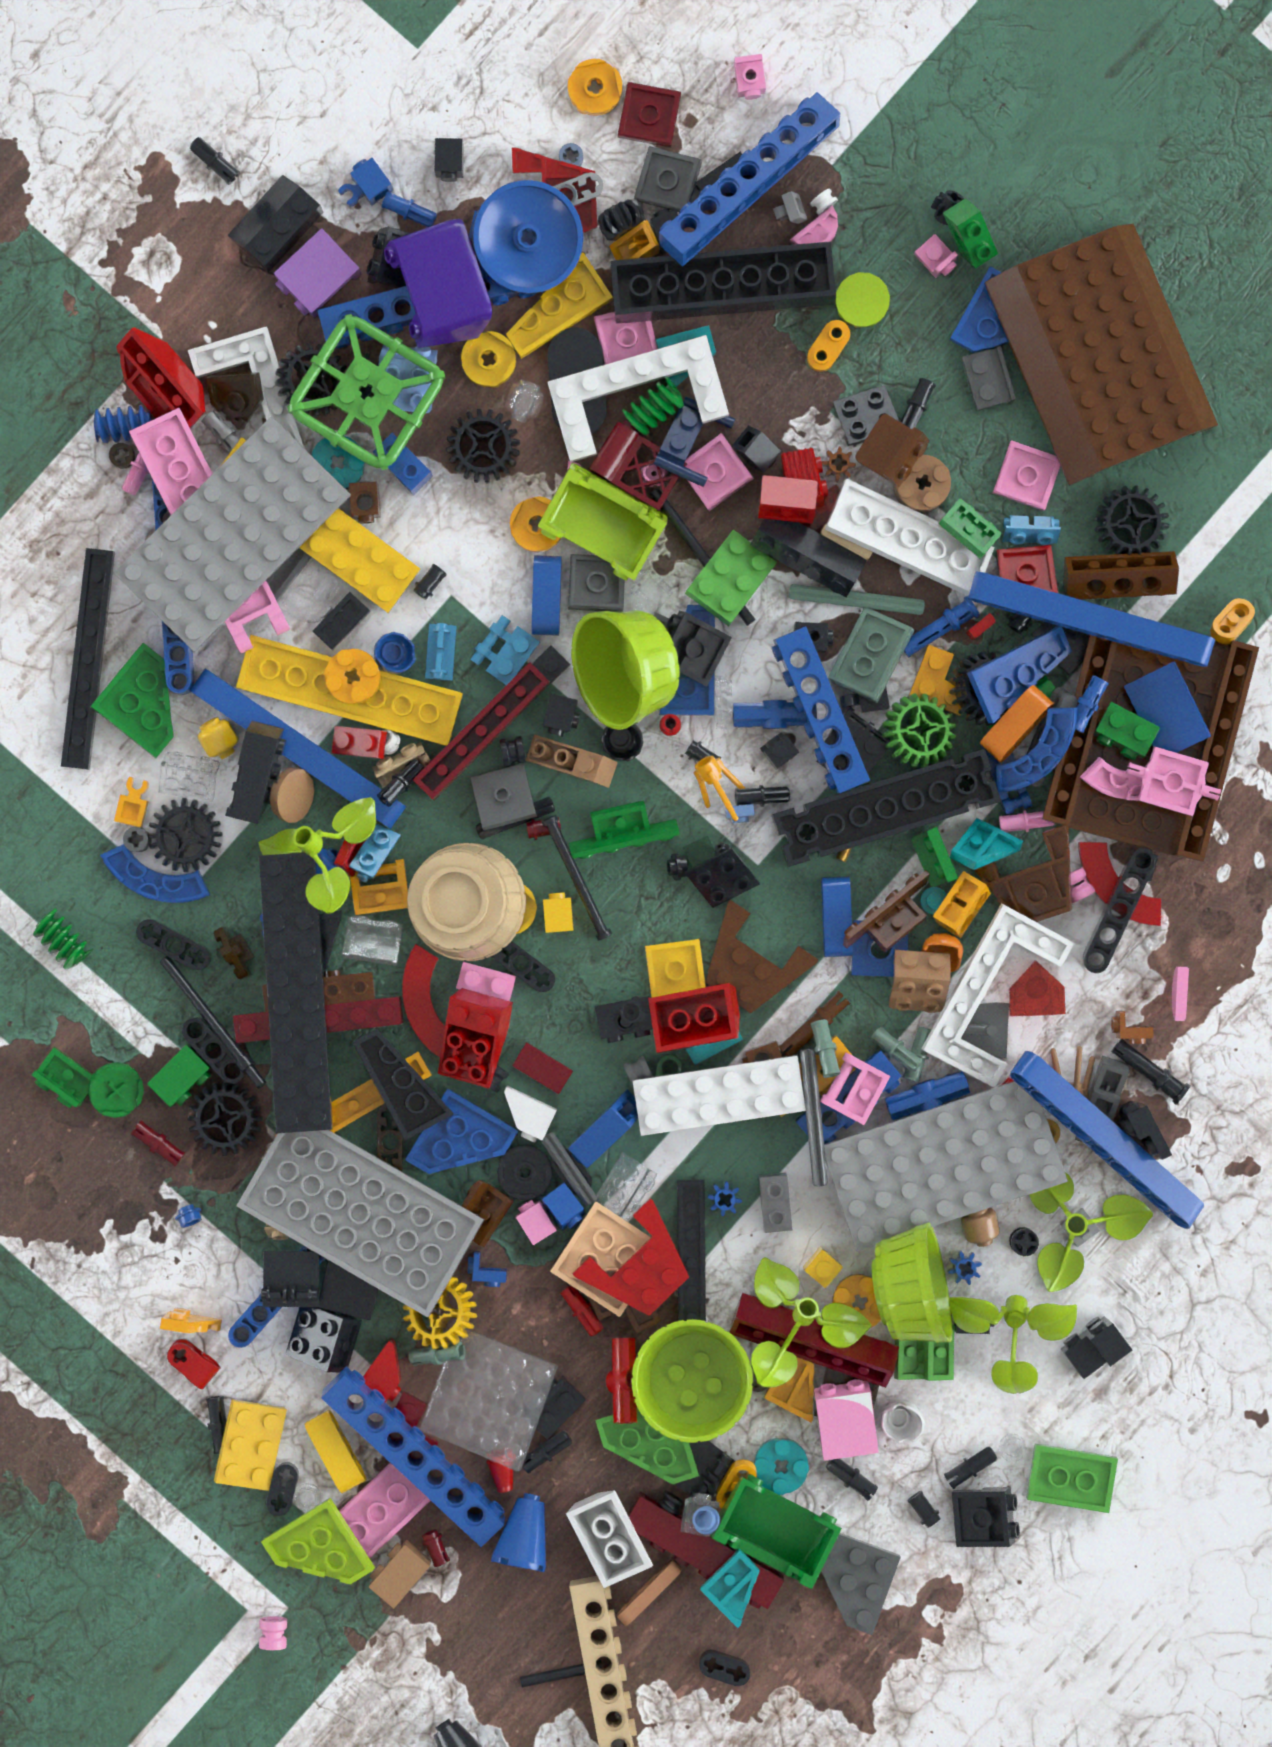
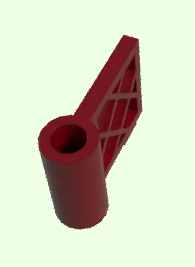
M626 420L623 423L617 422L589 467V471L655 510L660 511L680 476L674 474L662 478L660 467L656 466L659 479L643 483L640 468L653 465L655 460L639 464L636 454L640 447L644 445L653 451L654 459H656V453H659L661 447L640 436L630 422ZM634 459L636 465L629 466ZM637 469L640 484L628 486L620 481L625 472ZM670 481L665 489L663 482ZM661 483L663 494L656 503L647 497L645 487ZM642 488L643 494L639 493L635 489Z

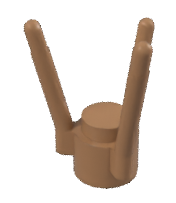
M1078 1046L1074 1082L1069 1083L1084 1097L1088 1098V1087L1094 1068L1095 1057H1090L1083 1084L1080 1083L1082 1047ZM1051 1048L1053 1068L1061 1075L1056 1049Z

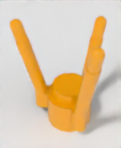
M707 756L695 764L696 770L693 773L698 780L705 807L710 808V801L705 786L706 782L708 785H714L732 819L738 821L734 808L718 782L722 778L720 773L722 772L737 788H746L724 766L720 758L715 759L714 756Z

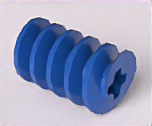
M139 405L138 413L135 414L132 407L128 406L127 414H123L121 407H117L116 415H112L110 408H106L105 416H101L99 409H95L94 431L96 441L99 442L101 438L103 443L107 444L110 441V437H112L114 442L119 443L121 436H123L126 442H130L132 437L129 431L152 421L151 411L149 410L146 413L143 406Z

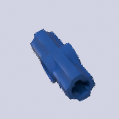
M764 700L762 703H733L734 727L785 729L787 726H803L807 722L804 713H798L794 702H787V700ZM815 704L812 708V714L817 719V707Z
M963 1071L937 1080L929 1079L911 1086V1089L885 1097L884 1099L893 1121L919 1111L923 1112L944 1105V1102L970 1094V1089Z

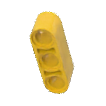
M330 1410L304 1423L311 1441L340 1493H344L367 1480L361 1464Z

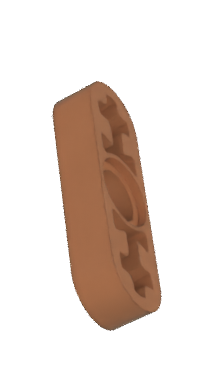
M673 1559L669 1560L617 1612L616 1617L625 1626L629 1625L680 1574L682 1568Z

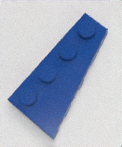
M687 605V613L715 628L714 615L700 605ZM715 672L707 686H703L679 673V685L676 694L665 707L660 709L659 715L714 716Z

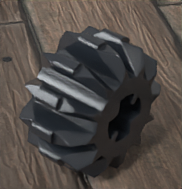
M629 199L612 205L598 217L599 228L608 241L618 240L646 220L644 211L639 206L637 200Z

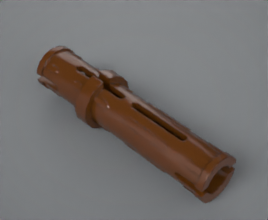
M838 990L823 1007L818 1006L815 1009L817 1012L778 1047L784 1052L790 1045H793L785 1055L787 1057L795 1055L814 1037L810 1025L812 1022L825 1019L831 1025L834 1022L832 1019L851 1003L845 998L836 1005L844 996Z

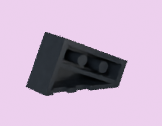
M253 720L245 731L237 764L239 765L237 780L233 782L231 789L234 791L233 800L230 806L227 807L225 816L258 824L265 809L270 804L273 782L278 780L281 771V764L277 762L279 755H283L286 746V740L282 739L283 728Z

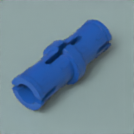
M1094 675L1092 676L1083 696L1077 700L1079 704L1077 706L1075 730L1084 733L1088 721L1094 711L1097 712L1099 708L1098 703L1109 684L1108 682Z

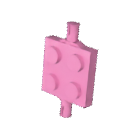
M1158 747L1153 748L1150 761L1145 767L1130 762L1128 767L1138 771L1131 769L1126 771V774L1142 778V787L1138 797L1139 801L1189 816H1193L1196 804L1202 796L1218 800L1219 795L1209 793V791L1217 794L1221 793V789L1205 785V774L1209 762Z

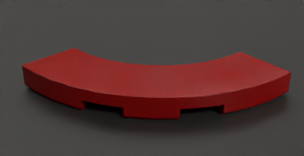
M1078 842L1080 862L1087 874L1086 878L1096 891L1094 893L1106 904L1119 878L1110 862L1107 842ZM1123 883V888L1126 891H1133L1130 887ZM1141 895L1130 920L1146 925L1161 926V898ZM1116 903L1112 907V910L1120 915H1123L1127 909L1123 903Z
M415 944L407 960L403 975L402 992L404 1007L411 1027L418 1038L431 1052L440 1058L445 1025L439 1019L433 1007L430 994L431 978L439 958Z

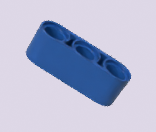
M534 555L532 635L559 636L562 556Z
M822 877L824 957L852 956L853 944L847 949L843 946L844 932L852 925L850 877Z

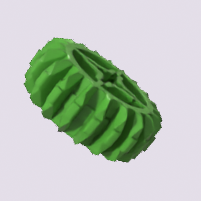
M914 693L910 695L909 699L906 696L900 698V703L895 702L891 705L893 711L886 712L885 716L890 721L883 722L882 726L889 729V731L883 733L882 737L890 738L891 742L887 743L885 748L894 747L895 751L892 753V757L895 758L902 755L900 759L902 764L907 763L910 759V766L913 768L918 764L922 768L927 767L929 762L933 765L938 763V758H945L947 756L945 750L952 749L953 745L949 740L955 739L956 735L949 732V730L954 729L956 724L948 722V719L953 714H944L943 710L946 709V704H942L939 707L936 706L938 698L934 697L929 702L927 694H922L919 699L918 695ZM910 710L909 725L900 729L904 714ZM925 713L928 714L935 723L928 721L925 717ZM919 726L918 729L922 728V731H928L920 735V733L917 734L916 731L911 730ZM933 733H937V741L934 747L928 751L929 737ZM904 739L910 740L914 749L908 746Z

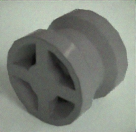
M644 1056L639 1057L634 1063L627 1062L623 1064L632 1086L633 1080L653 1077Z

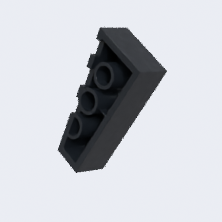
M378 1029L352 1042L404 1140L454 1114Z

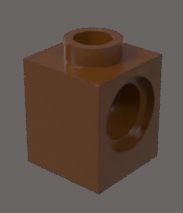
M377 481L349 483L351 517L354 520L358 519L360 524L374 523V518H381L379 485ZM363 497H370L373 501L372 506L367 510L358 508V502Z
M775 1040L744 1051L746 1057L742 1058V1062H755L756 1055L762 1052L767 1053L770 1059L782 1058L777 1041Z

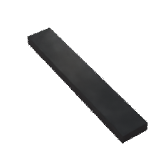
M705 1179L677 1180L678 1254L689 1278L678 1288V1321L702 1320L706 1322Z

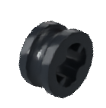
M664 1490V1498L659 1499L658 1504L667 1511L679 1515V1508L681 1506L684 1507L686 1503L675 1494Z

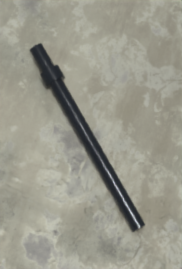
M659 488L650 493L656 503L663 494ZM666 499L661 510L668 517V520L702 566L705 567L711 558ZM746 606L738 614L746 626H749L756 620Z
M168 956L164 957L160 964L237 1061L236 1066L243 1074L246 1073L258 1089L263 1087L267 1082L255 1068L256 1063L249 1054L245 1055L171 958Z

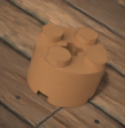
M922 455L912 467L909 477L902 482L900 487L893 484L894 494L898 503L922 514L929 513L937 509L948 496L951 487V477L949 469L939 459L930 455ZM921 479L925 480V485L928 486L923 490H919V484L916 483Z

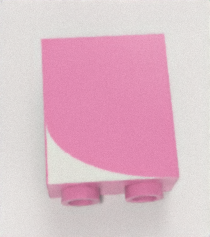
M851 1380L847 1384L840 1385L828 1383L813 1389L824 1461L879 1453L872 1396L867 1381Z

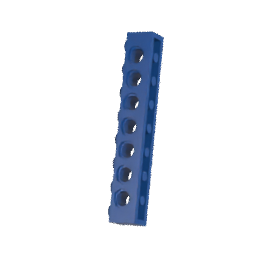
M818 92L811 98L806 97L803 99L797 110L791 115L784 116L774 131L765 133L756 147L752 150H746L739 158L738 163L732 168H726L719 176V179L712 186L710 184L707 185L693 203L688 202L685 204L675 219L668 220L662 225L659 231V245L683 267L840 126L841 113ZM810 123L812 126L806 127L801 124ZM790 140L793 143L784 144L782 141ZM772 158L773 160L770 162H766L762 159ZM745 175H751V176H753L754 178H752V179H745V178H743V176H745ZM729 192L733 193L734 195L731 197H726L723 194ZM706 210L714 211V213L710 215L704 214L703 212ZM685 228H693L694 231H693V232H685V231H683V229H685Z
M479 266L483 281L491 286L487 293L493 306L508 303V298L519 296L520 299H524L536 294H522L509 291L493 282ZM407 286L318 310L326 341L336 325L348 314L366 320L383 332L387 331V334L403 331L402 327L408 326L416 314ZM401 304H408L411 307L410 312L405 316H400L396 313L397 307ZM375 311L384 313V318L379 323L370 321V315ZM355 328L357 339H360L361 342L374 339L358 328ZM346 330L335 349L350 345L349 341L351 340L348 330Z
M346 1366L323 1389L321 1399L480 1547L505 1525V1511L502 1506L495 1500L491 1502L484 1495L485 1492L476 1482L471 1483L466 1479L464 1471L457 1464H450L438 1446H431L425 1440V1435L416 1426L411 1427L404 1421L405 1417L401 1411L395 1407L392 1409L385 1403L384 1396L376 1389L371 1390L365 1384V1379L358 1371H351ZM351 1395H359L363 1401L353 1403L349 1400V1397ZM377 1413L383 1419L379 1422H374L369 1418V1415ZM398 1432L403 1438L392 1440L389 1434ZM419 1451L423 1456L419 1459H413L409 1456V1453ZM431 1470H439L443 1475L435 1478L429 1472ZM458 1488L463 1493L459 1496H453L448 1491ZM471 1507H479L482 1512L472 1514L468 1510Z

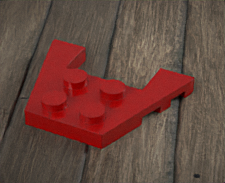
M516 147L512 148L513 174L542 173V182L551 186H556L586 173H595V171L551 159ZM591 178L586 179L587 184L580 188L578 182L572 184L577 190L578 199L584 198L581 194L582 191L590 190L591 193L596 192V181L593 182ZM562 188L559 190L572 201L573 192L570 189ZM596 198L574 206L580 217L583 233L596 229Z
M651 1198L632 1216L652 1237L612 1276H609L591 1256L572 1273L576 1278L648 1316L689 1278Z

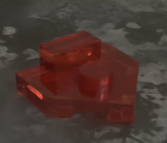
M1036 960L1008 989L1009 1016L1066 1014L1065 987Z

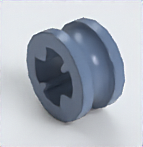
M574 143L562 146L559 151V161L577 166L582 165L584 158L580 146ZM567 151H571L573 154L578 153L579 157H575L576 162L571 163L570 160H564L563 157H567Z

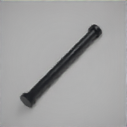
M553 815L541 821L543 827H547L597 932L595 935L597 940L605 939L612 935V931L607 929L581 872L571 856V851L556 822L558 821L557 815Z

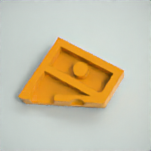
M174 1308V1311H169L161 1318L160 1329L195 1333L207 1332L208 1329L220 1331L222 1319L192 1315L189 1309Z
M797 1358V1370L793 1377L783 1385L768 1388L764 1398L812 1423L814 1363Z

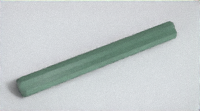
M792 584L789 588V598L793 600L917 615L923 614L925 602L921 599L850 591L846 598L829 588Z

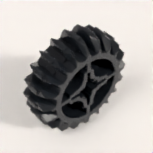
M307 343L305 349L297 345L294 348L295 353L289 350L285 354L286 359L282 358L279 361V365L282 368H277L275 374L280 377L275 381V386L283 387L277 394L279 397L287 396L283 403L284 406L290 404L291 397L296 390L291 378L292 369L294 368L297 371L296 375L301 382L310 368V365L307 362L304 364V361H311L314 355L317 356L322 349L321 344H318L315 350H313L311 343ZM339 355L335 356L334 359L330 356L326 362L340 372H344L347 368L346 365L338 366L337 363L341 359ZM322 370L319 373L320 376L317 382H313L307 392L316 396L317 399L319 397L331 396L340 382L331 376L333 388L332 393H330L324 380L327 373ZM304 397L303 400H302V402H307V401H312V400H311V399H307V398ZM331 405L304 412L309 414L311 411L312 416L318 418L320 411L324 416H327L330 413V409L335 411L338 408Z
M477 409L478 417L473 418L472 413L469 411L466 413L469 421L465 423L459 417L457 422L461 428L459 429L456 426H451L450 428L456 434V437L447 436V442L454 444V446L447 447L446 451L450 454H456L451 456L449 461L451 464L460 462L455 467V471L459 473L465 468L463 477L466 480L473 473L474 483L480 481V475H484L486 484L490 483L489 475L494 474L496 481H499L500 475L498 471L502 470L504 474L508 475L510 472L505 465L516 466V461L510 457L520 456V451L512 448L520 445L519 439H511L518 434L517 429L507 430L512 425L511 420H506L501 424L503 420L502 413H499L493 419L492 409H488L487 417H483L482 410ZM480 425H488L496 429L494 431L491 430L487 434H479L473 428ZM465 434H467L473 442V446L468 451L469 454L463 458L461 443ZM503 435L506 440V449L503 457L500 459L494 451V445L498 442V438ZM476 438L479 441L483 440L484 443L485 440L489 442L488 447L492 455L488 451L483 452V449L482 452L478 451L479 446ZM480 458H486L491 463L493 462L494 465L476 467L471 465L473 461L476 462Z
M1135 485L1132 488L1131 494L1129 488L1123 486L1121 489L1122 496L1115 489L1111 492L1113 499L1108 496L1103 498L1106 506L1099 505L1097 507V511L1103 514V516L1098 515L1094 517V521L1102 523V525L1094 530L1096 533H1104L1098 541L1102 543L1107 539L1109 544L1105 547L1106 551L1115 547L1114 554H1121L1122 551H1125L1124 554L1131 555L1133 552L1141 555L1142 551L1144 553H1151V547L1154 549L1160 548L1161 545L1156 539L1165 540L1167 537L1160 530H1167L1169 528V524L1162 523L1161 520L1167 519L1169 514H1160L1159 510L1164 508L1165 504L1160 503L1156 506L1154 501L1159 497L1157 494L1149 499L1147 497L1149 489L1145 488L1139 494V486ZM1123 502L1122 519L1110 523L1113 509L1116 505ZM1132 502L1143 505L1150 515L1140 514ZM1128 515L1131 516L1132 521H1141L1134 526L1135 530L1131 525L1123 524L1130 519ZM1153 523L1149 538L1145 542L1140 543L1141 527ZM1113 531L1124 532L1128 537V541H1131V544L1118 539Z
M981 651L977 655L974 653L969 655L967 659L959 662V667L955 668L952 672L956 677L951 678L949 683L955 686L949 692V694L956 695V699L953 700L952 704H959L961 708L958 713L966 712V721H971L975 718L976 725H981L985 722L986 726H991L994 723L988 724L981 705L977 703L979 700L967 673L997 658L996 652H991L987 655L986 652ZM1007 708V709L1000 715V718L1009 710V708Z
M182 798L181 807H179L176 800H171V810L166 805L161 806L162 811L165 813L164 816L154 813L153 816L160 820L159 823H149V827L156 829V834L149 833L147 836L157 841L150 844L149 847L150 849H160L154 855L156 859L166 856L162 862L163 866L167 867L173 861V871H178L180 864H182L183 872H189L190 864H192L195 871L200 870L198 861L200 860L206 866L209 865L210 862L206 855L208 854L213 858L217 856L216 852L211 850L212 846L217 848L222 846L220 842H214L215 837L223 836V832H214V828L221 826V822H211L216 813L212 811L206 815L205 812L208 810L207 804H203L197 809L199 802L196 799L192 800L190 807L188 806L187 798ZM188 812L180 826L171 827L167 825L170 819L177 814ZM196 815L203 821L207 837L196 832V821H194ZM189 828L188 833H191V836L197 837L198 840L190 838L185 839L183 843L181 841L182 837H179V834L173 833V830L180 832L186 831ZM164 833L171 835L175 839V855L167 848ZM199 843L204 845L202 850L196 855L183 858L184 853L187 852L191 844Z
M225 1081L222 1083V1090H220L216 1082L212 1083L213 1093L208 1088H203L202 1093L205 1098L199 1095L194 1097V1100L200 1105L189 1106V1110L196 1112V1115L187 1117L188 1121H196V1125L191 1126L189 1131H199L200 1134L194 1137L195 1142L202 1138L206 1140L201 1146L202 1149L205 1150L210 1144L213 1145L211 1154H216L219 1147H221L222 1156L228 1155L229 1147L234 1155L238 1154V1144L246 1150L249 1146L245 1139L251 1142L257 1139L251 1131H261L260 1126L254 1125V1121L259 1122L263 1120V1116H254V1112L261 1110V1105L252 1107L251 1102L255 1101L257 1097L253 1095L247 1099L245 1097L249 1092L247 1087L239 1093V1083H234L231 1090H229V1083ZM223 1096H229L238 1100L244 1108L239 1110L229 1108ZM215 1099L216 1113L213 1118L204 1121L205 1109L208 1103ZM222 1111H226V1115L238 1114V1116L228 1121V1126L220 1123V1121L213 1123V1121L223 1116ZM247 1116L245 1130L236 1139L234 1133L236 1132L235 1122L237 1119ZM211 1127L220 1128L228 1141H222L213 1137L207 1129Z

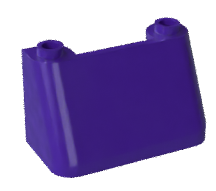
M461 219L448 220L390 240L384 249V256L386 262L393 268H401L416 313L409 324V332L411 337L415 339L417 348L479 338L492 318V306L464 222Z

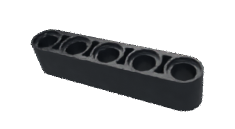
M1137 846L1130 852L1084 950L1083 962L1091 973H1101L1108 967L1155 867V855L1147 846ZM1139 853L1149 854L1150 861L1147 865L1138 866L1135 864V857ZM1128 878L1138 880V887L1133 891H1126L1123 888V883ZM1116 903H1123L1127 907L1126 912L1121 916H1115L1111 912L1113 905ZM1105 928H1112L1115 931V936L1109 941H1104L1100 938V932ZM1093 953H1100L1103 955V961L1099 965H1091L1088 962L1089 956Z

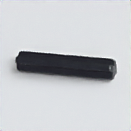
M546 797L534 802L537 817L485 831L482 828V824L479 823L476 825L477 833L481 839H485L529 822L531 819H537L555 811L552 799Z

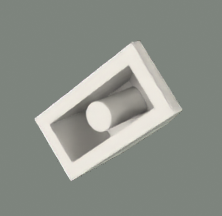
M507 1086L504 1093L516 1127L522 1131L521 1136L532 1142H536L537 1138L543 1140L557 1109Z

